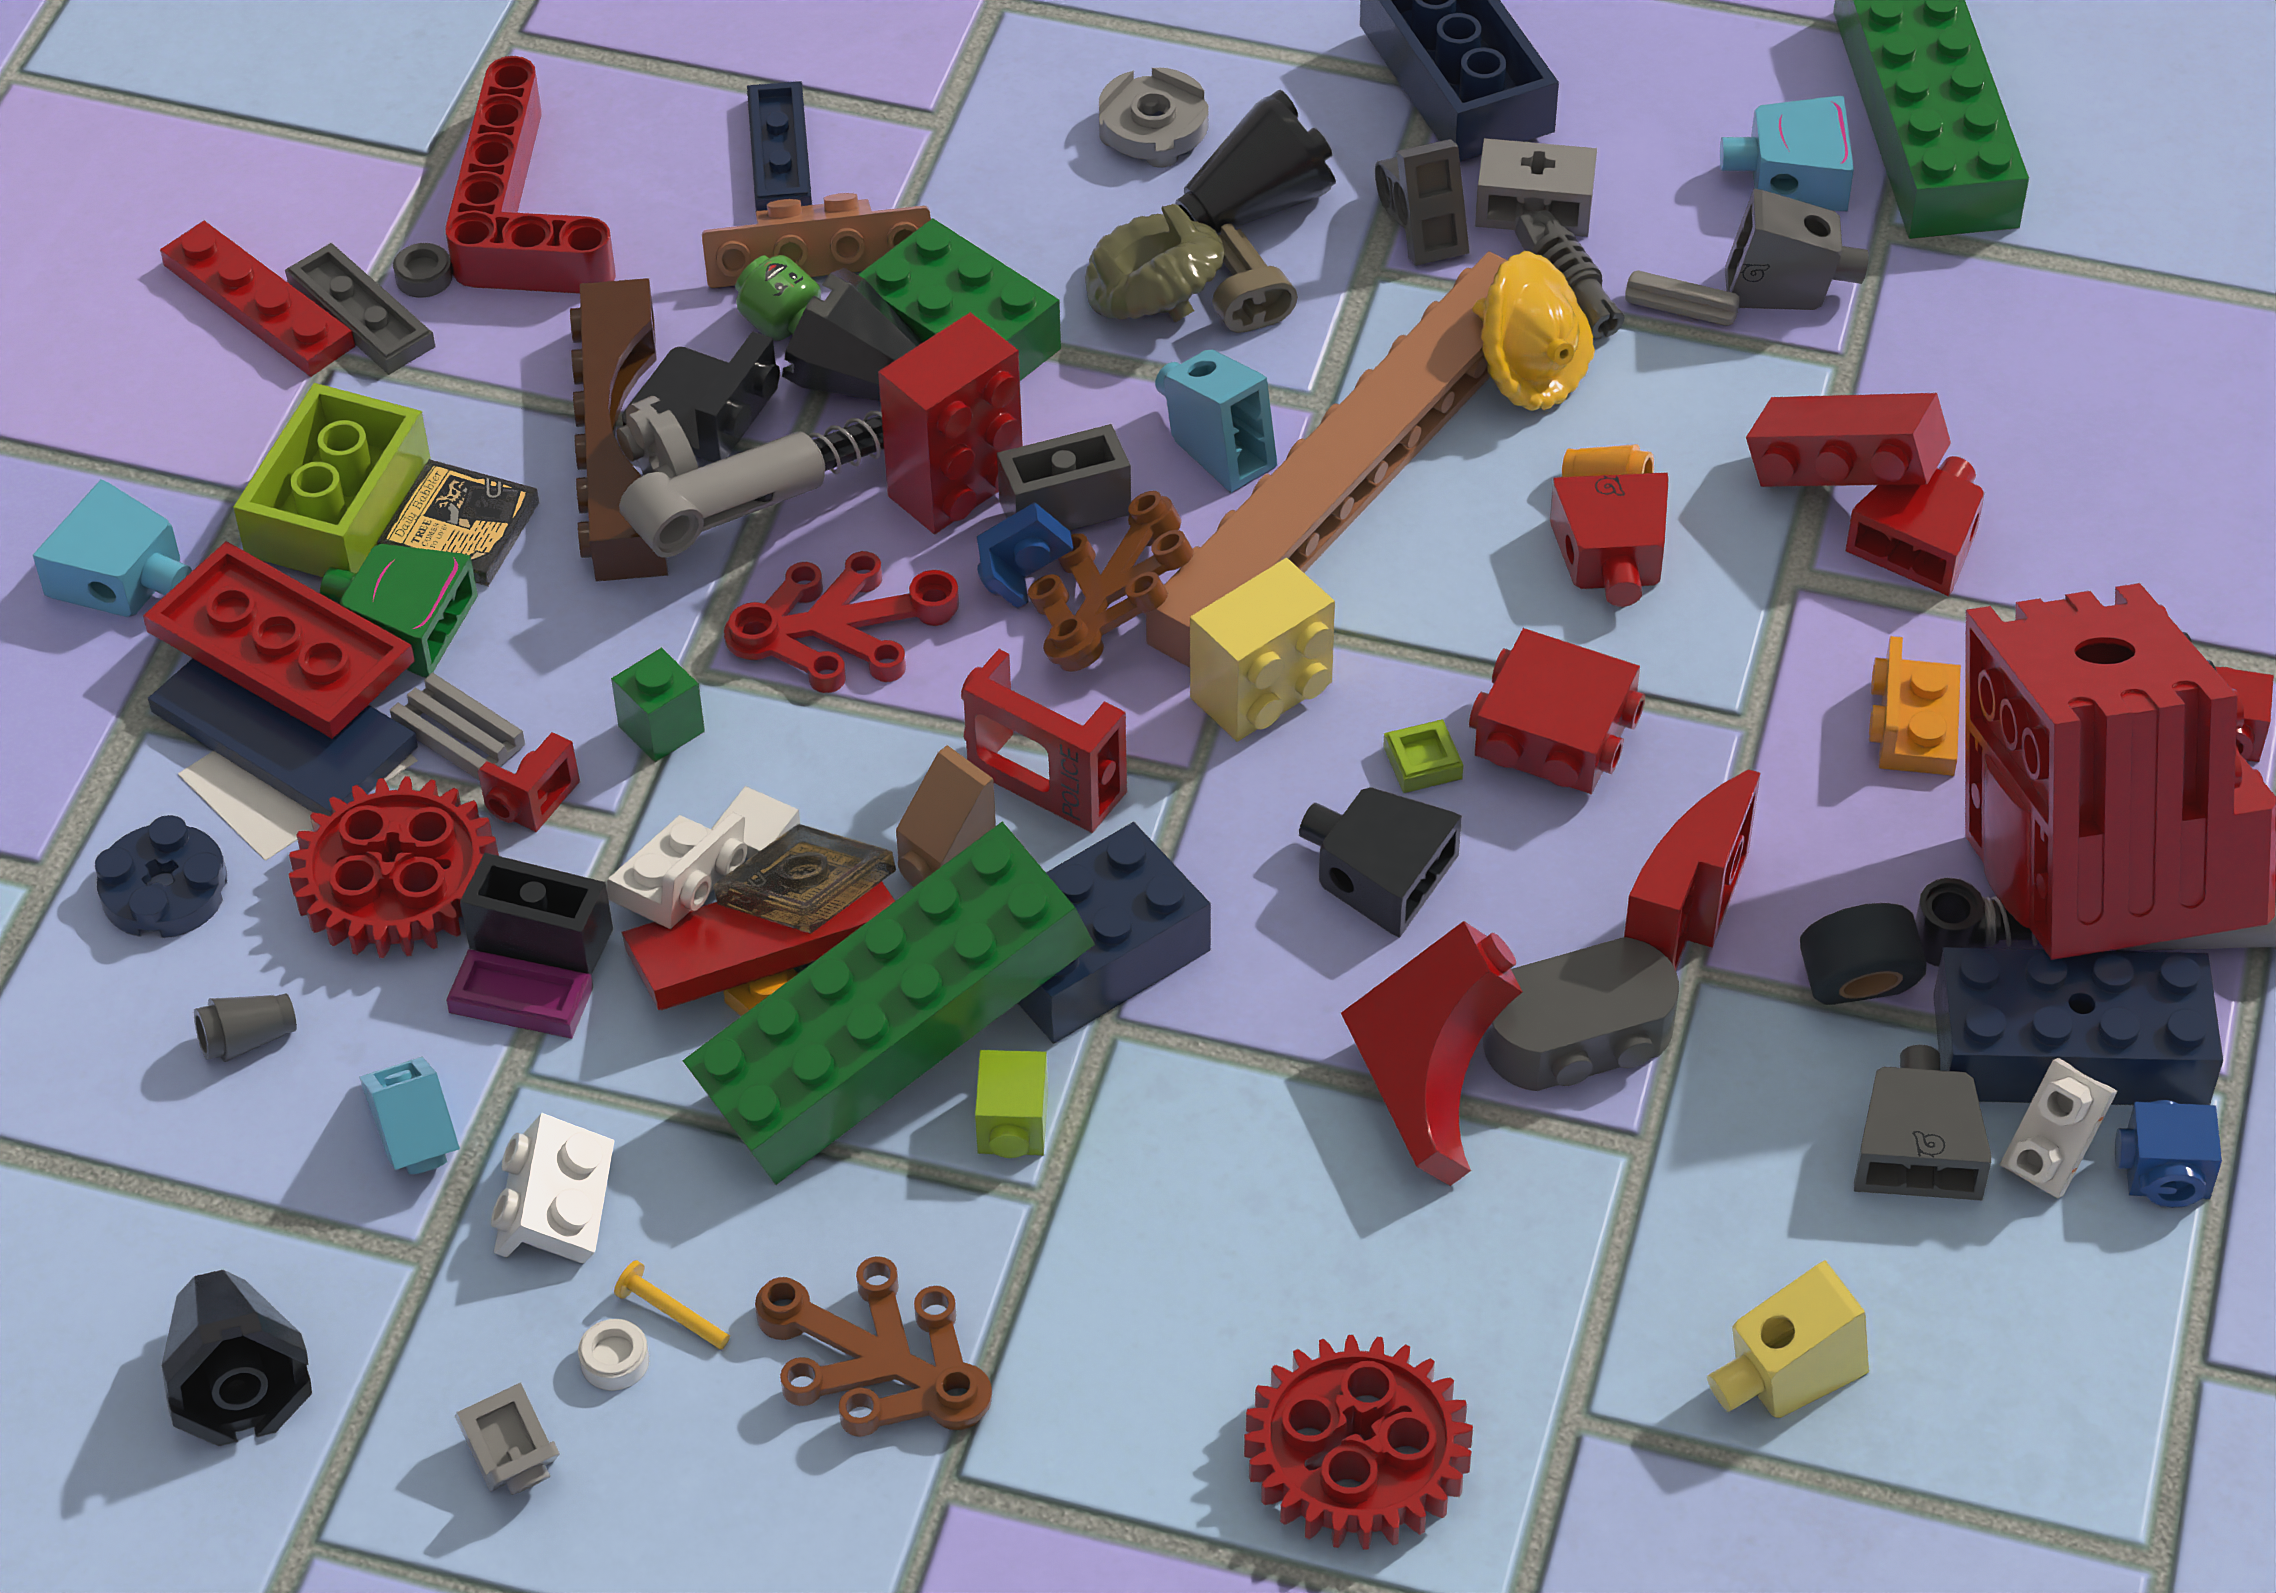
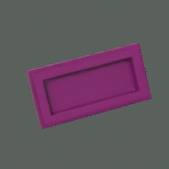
M468 949L446 1001L448 1011L451 1014L572 1039L593 990L591 974Z

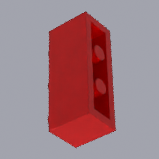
M1937 393L1771 397L1746 436L1761 487L1928 484L1951 444Z

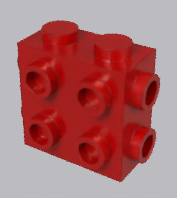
M1523 628L1512 650L1505 648L1501 650L1492 674L1493 686L1489 694L1480 692L1473 704L1469 718V727L1476 729L1475 756L1490 760L1501 767H1511L1547 779L1561 787H1571L1592 794L1602 773L1612 774L1618 764L1624 743L1621 735L1625 727L1634 730L1641 717L1646 696L1643 693L1637 692L1640 666Z

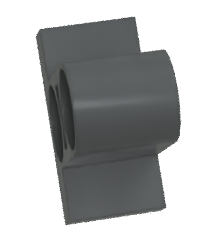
M1449 139L1396 151L1397 157L1377 161L1375 164V181L1378 195L1385 210L1405 229L1408 258L1415 265H1421L1469 254L1458 145Z

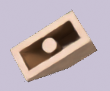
M948 745L937 753L896 828L898 868L903 877L913 887L996 826L993 778Z

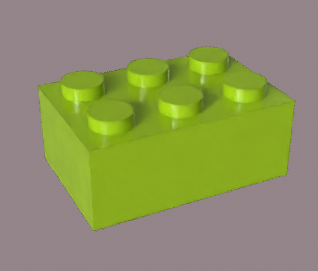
M313 383L233 506L243 551L261 561L323 577L330 567L357 573L371 549L380 544L431 461L422 411Z

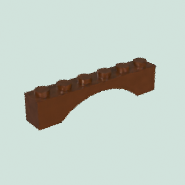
M649 278L580 284V308H570L573 343H582V349L571 350L574 384H583L584 391L573 392L576 427L585 426V434H575L574 437L577 469H587V477L576 478L579 514L588 513L589 521L578 522L581 558L592 557L596 582L668 576L667 558L658 556L620 514L619 509L624 492L634 481L642 477L623 454L615 438L616 423L625 399L638 379L657 360L655 319Z

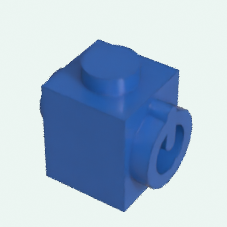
M2158 1100L2151 1103L2134 1102L2128 1127L2118 1128L2115 1138V1164L2119 1169H2127L2129 1196H2147L2151 1202L2170 1208L2185 1207L2195 1204L2201 1199H2211L2222 1163L2216 1105L2178 1104L2169 1100Z

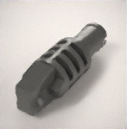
M1548 210L1521 215L1515 229V234L1524 251H1530L1547 258L1564 274L1568 285L1577 298L1578 305L1588 319L1593 338L1600 339L1603 334L1606 337L1615 334L1622 327L1625 317L1603 290L1602 274L1599 268L1593 263L1573 233L1568 231Z

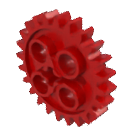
M410 776L403 778L398 790H389L383 778L377 780L375 793L369 795L358 785L352 786L354 801L346 804L336 797H331L329 802L332 815L327 816L313 812L310 815L313 831H298L296 836L300 850L292 851L289 854L293 870L289 873V879L300 915H308L310 927L314 933L326 929L330 945L336 946L349 937L352 953L358 955L365 949L368 943L376 944L379 958H385L391 944H400L406 957L412 956L414 941L423 939L432 949L438 948L436 933L441 930L455 937L460 936L461 930L458 918L463 917L460 900L484 853L499 856L496 838L492 836L490 820L488 817H479L477 803L474 800L461 805L459 791L456 788H452L439 797L436 781L432 779L420 791L413 790Z
M1354 1335L1347 1336L1344 1352L1337 1353L1334 1352L1331 1345L1325 1339L1319 1340L1318 1358L1314 1360L1309 1358L1304 1352L1296 1349L1293 1351V1372L1284 1367L1274 1365L1271 1368V1387L1257 1385L1255 1389L1256 1408L1247 1409L1246 1431L1248 1433L1244 1434V1457L1251 1458L1249 1460L1250 1482H1263L1261 1486V1502L1264 1505H1269L1282 1501L1280 1522L1284 1525L1300 1516L1306 1518L1305 1538L1307 1539L1313 1538L1322 1527L1332 1529V1544L1336 1548H1339L1343 1543L1347 1532L1357 1533L1363 1550H1369L1372 1542V1533L1382 1531L1386 1539L1393 1546L1397 1545L1399 1525L1404 1523L1419 1535L1423 1534L1426 1522L1425 1511L1434 1516L1444 1518L1447 1515V1496H1461L1463 1488L1462 1474L1470 1472L1472 1451L1468 1448L1472 1446L1473 1425L1465 1423L1467 1413L1466 1400H1452L1454 1380L1449 1377L1432 1382L1434 1379L1435 1361L1430 1358L1421 1362L1416 1367L1409 1364L1410 1346L1406 1344L1393 1357L1385 1355L1383 1337H1376L1369 1352L1359 1350ZM1373 1396L1379 1400L1376 1402H1362L1355 1398ZM1304 1428H1314L1322 1433L1303 1435L1297 1431ZM1410 1446L1418 1449L1420 1452L1403 1454L1396 1451L1395 1448ZM1343 1479H1352L1360 1482L1362 1485L1343 1487L1335 1482Z

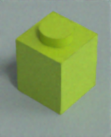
M980 1050L975 1110L978 1154H995L1004 1158H1017L1023 1155L1044 1156L1048 1102L1047 1052Z

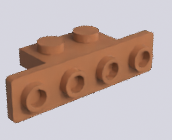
M854 193L832 194L823 198L824 204L801 206V201L796 199L770 202L767 204V210L756 211L757 224L708 229L702 232L707 284L711 288L735 286L743 270L755 259L764 255L768 258L785 255L792 259L810 277L829 275L843 268L851 272L863 271L930 221L929 208L923 205L872 211L869 200H858L857 194Z

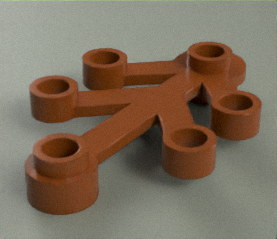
M1148 491L1132 500L1128 507L1130 529L1101 574L1093 562L1096 553L1087 537L1082 533L1071 535L1073 550L1058 558V561L1065 572L1074 575L1086 597L1075 615L1072 614L1066 605L1070 595L1058 575H1045L1037 579L1029 587L1028 596L1038 613L1047 616L1052 626L1043 645L1044 652L1052 663L1060 665L1063 670L1069 672L1078 671L1090 666L1103 652L1104 643L1101 638L1104 634L1141 613L1155 610L1165 602L1168 592L1159 576L1167 571L1176 570L1190 561L1194 552L1185 534L1179 530L1182 521L1168 497L1161 496L1157 491ZM1145 546H1151V551L1154 555L1134 566ZM1127 595V599L1107 609L1109 604Z
M875 1256L864 1260L858 1266L856 1272L858 1293L869 1304L877 1336L811 1303L807 1289L801 1283L791 1278H774L759 1290L755 1300L757 1321L760 1329L767 1336L778 1340H788L805 1332L855 1358L825 1366H819L814 1360L805 1357L795 1358L787 1362L781 1370L780 1379L783 1396L791 1404L807 1406L816 1402L821 1396L849 1390L841 1397L839 1402L840 1422L847 1433L859 1437L874 1433L880 1426L925 1416H931L938 1424L947 1429L964 1430L977 1424L989 1410L992 1402L990 1380L980 1368L963 1362L953 1326L956 1321L955 1298L947 1288L942 1286L926 1287L917 1294L914 1300L916 1323L923 1331L929 1333L935 1366L910 1354L895 1296L899 1287L897 1268L891 1260L885 1257ZM877 1275L888 1278V1281L881 1285H871L866 1282L870 1277ZM783 1299L793 1300L790 1304L785 1306H777L772 1304L778 1300ZM931 1305H941L946 1308L943 1313L938 1315H931L924 1311ZM800 1376L813 1379V1382L805 1387H796L791 1384L795 1378ZM898 1380L913 1388V1390L879 1398L874 1391L860 1387ZM956 1388L968 1390L961 1396H951L946 1393ZM856 1407H867L872 1410L869 1415L862 1418L853 1417L849 1414Z

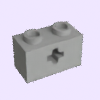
M1484 138L1477 189L1475 227L1515 230L1521 215L1548 210L1573 235L1588 237L1597 148Z

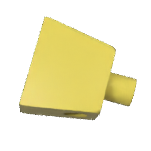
M1824 1260L1736 1321L1732 1327L1736 1359L1707 1375V1381L1716 1399L1727 1412L1758 1396L1773 1417L1782 1418L1869 1373L1865 1311L1827 1261Z

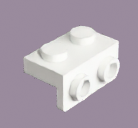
M543 1113L537 1117L523 1134L515 1133L510 1139L502 1159V1170L509 1172L506 1189L498 1197L491 1217V1226L498 1229L494 1253L508 1258L521 1242L584 1264L595 1253L614 1140Z

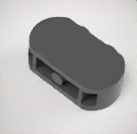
M1627 937L1513 968L1511 971L1523 993L1509 1003L1483 1035V1048L1489 1064L1497 1074L1513 1085L1532 1091H1540L1557 1085L1571 1086L1582 1082L1588 1076L1619 1067L1634 1068L1640 1066L1649 1059L1660 1056L1671 1041L1679 994V980L1675 968L1669 959L1655 947L1643 941Z

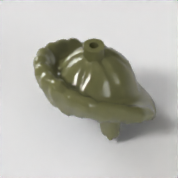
M1177 204L1162 206L1163 214L1136 217L1128 224L1117 226L1111 234L1105 235L1100 239L1089 258L1085 283L1088 302L1091 308L1098 314L1112 319H1126L1128 317L1138 319L1145 314L1152 316L1157 313L1168 312L1174 323L1194 311L1189 302L1190 297L1193 294L1200 293L1204 289L1206 282L1212 281L1216 271L1221 269L1225 253L1221 238L1210 226L1190 220L1189 216Z

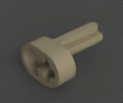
M1232 224L1221 226V235L1218 236L1222 240L1225 251L1223 263L1233 276L1225 279L1215 290L1212 299L1213 308L1224 324L1231 331L1237 333L1252 331L1282 321L1291 314L1296 306L1298 299L1296 289L1279 268L1266 265L1241 229L1236 230Z

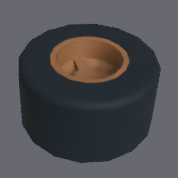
M1872 903L1845 908L1814 922L1800 936V949L1812 995L1824 1005H1836L1898 995L1915 986L1926 975L1927 963L1914 915L1903 905Z

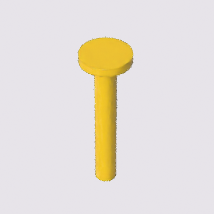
M635 1260L622 1272L614 1288V1294L617 1297L624 1299L633 1292L718 1349L722 1350L726 1346L730 1335L643 1279L644 1264Z

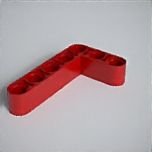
M505 56L491 63L486 70L446 223V239L452 273L457 282L473 288L580 293V284L614 281L616 278L610 229L602 220L588 216L518 213L541 119V104L535 66L524 57Z

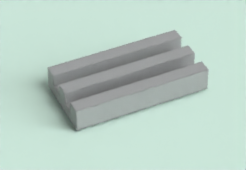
M433 672L424 679L426 688L423 691L415 687L407 694L408 704L403 706L398 702L390 709L391 718L415 732L418 741L478 780L477 771L486 761L501 767L525 745L521 729ZM425 713L448 728L450 734L464 743H471L489 756L484 759L421 718L420 715Z

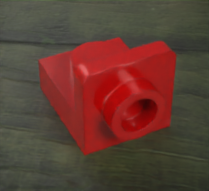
M553 732L535 751L526 754L515 774L488 761L477 771L486 808L501 821L507 823L514 821L535 832L541 828L580 782L573 742Z

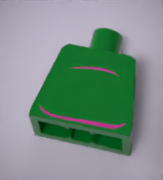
M389 544L374 546L357 573L330 567L325 572L320 586V594L411 644L414 662L406 670L425 678L436 669L478 597L470 555Z

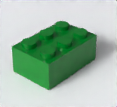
M934 218L858 274L875 289L922 342H925L971 312L1019 350L1020 381L1061 349L1060 300Z

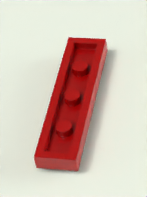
M205 220L160 249L163 264L166 268L310 377L355 347L351 329Z

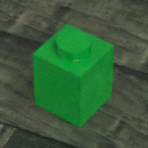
M662 647L611 678L618 727L654 762L659 761L705 732L699 683Z

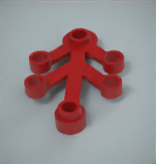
M860 551L850 555L845 562V570L822 596V574L819 567L810 562H799L787 569L785 581L764 604L759 602L746 603L737 607L731 613L724 627L725 644L731 653L743 659L760 660L773 656L808 673L809 683L814 690L821 693L835 692L846 681L844 660L835 652H817L795 640L797 638L814 636L869 662L870 674L875 679L882 682H892L902 677L905 673L904 648L895 641H881L856 628L918 617L921 622L930 626L943 625L958 610V584L956 579L945 571L928 570L913 578L908 594L849 604L858 592L872 591L881 584V561L877 555L868 551ZM860 570H869V571H870V572L865 573V574L856 573L857 571H860ZM804 580L811 581L808 584H797ZM818 599L808 612L788 615L798 602L809 603ZM883 659H893V660H895V661H893V662H891V663H881V662H879V661H881V660H883ZM823 670H833V671H834L833 673H830V674H821V673H819V672H821V671H823Z

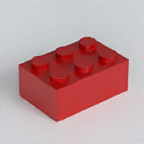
M971 312L878 371L888 497L934 535L954 521L964 519L975 507L998 493L997 453L1023 446L1019 350Z

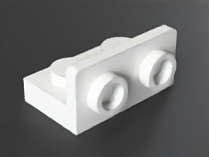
M732 812L711 830L700 823L679 815L607 879L608 900L671 929L691 910H698L706 901L709 893L724 879L734 877L741 869L747 855V845L743 842L745 817Z

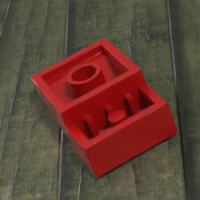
M1748 769L1724 782L1692 806L1676 821L1657 844L1642 867L1629 894L1624 937L1640 940L1655 947L1669 959L1675 971L1678 968L1687 941L1711 948L1714 946L1749 853L1760 772Z

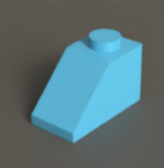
M423 1056L359 1076L387 1158L395 1170L407 1167L409 1174L430 1171L447 1163L446 1153L460 1149L437 1072Z

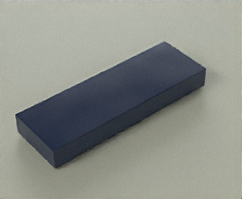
M802 81L747 85L756 211L767 210L768 203L784 199L800 200L801 206L812 205Z

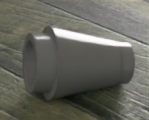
M287 993L277 996L209 998L208 1006L194 1009L197 1038L202 1053L207 1060L221 1057L224 1062H227L284 1036V1034L295 1032L297 1029L294 1008Z

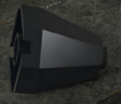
M843 268L830 273L823 282V286L832 290L825 301L813 296L806 306L786 348L784 360L791 363V365L783 368L782 377L806 389L880 401L878 371L923 342L864 278Z
M225 1270L194 1276L176 1296L161 1365L167 1405L173 1427L217 1446L238 1442L235 1432L253 1427L256 1437L276 1433L312 1394L311 1379L307 1370V1365L309 1366L307 1350L301 1333L246 1280Z

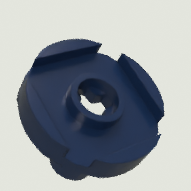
M161 816L150 825L126 834L110 848L102 851L95 860L97 892L103 911L111 923L127 934L141 937L139 929L145 931L159 930L161 938L186 934L206 923L218 911L223 901L221 891L225 882L227 883V870L219 846L205 832L186 826L185 821L178 816ZM165 873L172 875L173 883L164 887L159 882L147 885L157 875Z

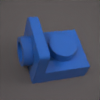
M1034 502L977 536L980 556L977 570L983 585L990 593L1001 595L1018 609L1029 602L1025 577L1072 551L1071 532Z

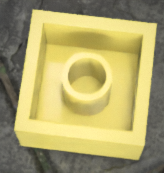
M1286 557L1190 616V698L1238 742L1257 729L1261 730L1271 726L1281 714L1303 700L1317 697L1332 683L1335 601Z

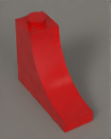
M1465 921L1461 922L1341 1012L1416 1167L1449 1186L1471 1171L1464 1154L1459 1128L1461 1090L1470 1060L1478 1043L1495 1018L1509 1003L1523 993L1511 971V968L1516 965V959L1507 944L1497 934L1491 933L1486 936Z

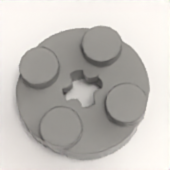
M1152 68V76H1142L1135 79L1134 71L1121 74L1106 85L1099 97V136L1102 143L1127 156L1146 159L1154 167H1168L1175 164L1179 155L1196 147L1204 139L1208 131V104L1204 99L1202 86L1191 76L1177 70ZM1158 111L1163 112V115L1160 116H1147L1153 115Z
M650 396L629 405L626 409L627 425L618 428L616 431L623 453L629 461H638L643 475L661 472L671 479L698 469L692 448L677 419L670 410L658 414L654 408L660 400L655 396Z

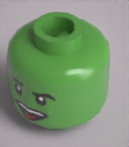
M766 255L758 257L743 270L735 284V289L738 291L736 298L737 310L763 335L773 338V341H780L793 335L806 306L813 296L821 299V288L818 283L785 255L768 258Z

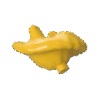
M1523 251L1520 254L1509 257L1508 261L1499 265L1498 271L1494 276V282L1488 288L1487 298L1483 297L1477 300L1472 307V311L1483 321L1480 337L1483 341V353L1488 363L1487 370L1499 391L1508 397L1514 405L1522 406L1530 411H1535L1539 408L1548 410L1554 404L1563 403L1567 395L1575 391L1579 381L1586 375L1589 363L1595 353L1593 334L1588 319L1578 305L1577 298L1568 285L1564 274L1547 258L1530 251Z

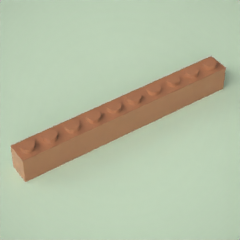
M1488 251L1472 269H1464L1458 276L1454 287L1440 302H1432L1425 310L1421 321L1407 336L1400 335L1392 344L1388 355L1375 369L1366 370L1360 376L1354 390L1340 405L1337 403L1333 404L1326 411L1321 424L1306 439H1299L1292 446L1286 460L1271 475L1266 474L1257 482L1252 495L1236 511L1231 510L1222 518L1216 532L1201 547L1196 546L1193 548L1194 552L1190 561L1163 584L1168 592L1165 602L1155 610L1144 613L1146 616V642L1148 645L1190 668V616L1286 557L1305 573L1491 376L1487 370L1488 363L1483 353V341L1480 337L1483 321L1472 311V307L1477 300L1483 297L1487 298L1488 288L1494 282V276L1498 271L1499 265L1508 260Z

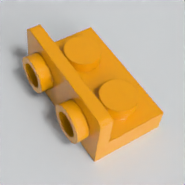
M1890 636L1886 658L1875 657L1871 681V694L1882 695V705H1872L1869 724V742L1880 743L1879 768L1954 776L1958 757L1961 665L1902 659L1903 637Z

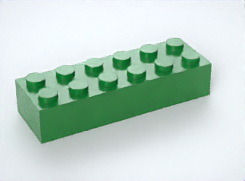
M1835 0L1833 13L1908 238L1915 239L2020 228L2029 176L1966 1Z
M1002 821L682 1061L774 1184L777 1185L1093 947L1095 943L1075 906Z

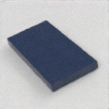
M193 658L148 697L152 713L311 812L327 816L332 815L329 802L331 797H336L348 804L354 801L352 786L358 785L368 794L376 787L378 779H384L418 747L415 732L370 705L364 708L332 739Z

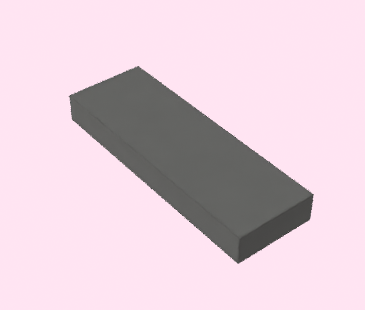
M333 243L324 246L285 269L287 282L351 329L355 345L388 375L436 347L433 332Z

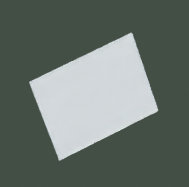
M212 751L178 773L265 861L297 841L296 835L298 831L313 830L310 815L313 812L215 751ZM410 754L384 780L387 782L418 760Z

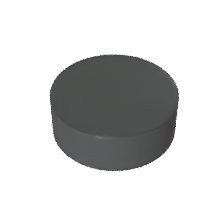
M418 243L410 245L401 250L393 262L398 288L403 293L412 297L423 298L437 295L450 285L453 278L449 254L445 249L435 244Z

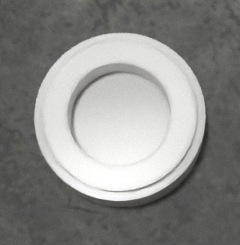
M609 1319L598 1322L583 1334L579 1342L578 1355L582 1373L586 1380L597 1388L609 1391L628 1388L637 1383L648 1369L649 1352L646 1337L638 1326L629 1321Z

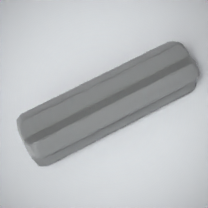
M1639 270L1634 271L1630 275L1625 291V300L1629 303L1725 326L1731 325L1735 321L1739 308V296L1735 293Z

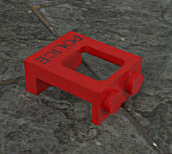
M998 649L982 668L976 667L969 673L961 690V699L964 701L965 729L963 737L966 741L967 760L992 777L993 783L1093 833L1127 793L1126 712L1104 701L1082 726L1011 690L1009 653ZM1013 731L1039 743L1045 748L1048 753L1049 780L997 754L1011 738Z

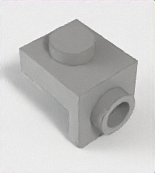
M521 1382L456 1412L455 1418L490 1492L507 1484L511 1494L514 1495L550 1477L546 1465L553 1463L560 1453L554 1441L549 1443Z

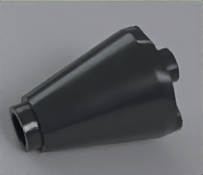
M1277 90L1253 106L1184 187V195L1178 198L1175 203L1189 216L1190 220L1206 224L1219 234L1221 233V226L1225 224H1232L1235 228L1327 193L1336 184L1331 169L1325 163L1327 159L1332 157V150L1326 139L1316 128L1306 131L1297 119V109L1289 96L1284 91Z

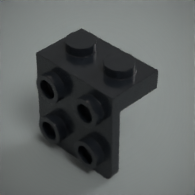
M752 331L729 363L686 347H675L666 355L629 405L650 396L657 397L660 401L654 409L658 414L667 410L671 411L684 431L694 456L711 462L725 459L778 389L780 368L776 365L773 338ZM626 410L622 414L623 426L627 425Z

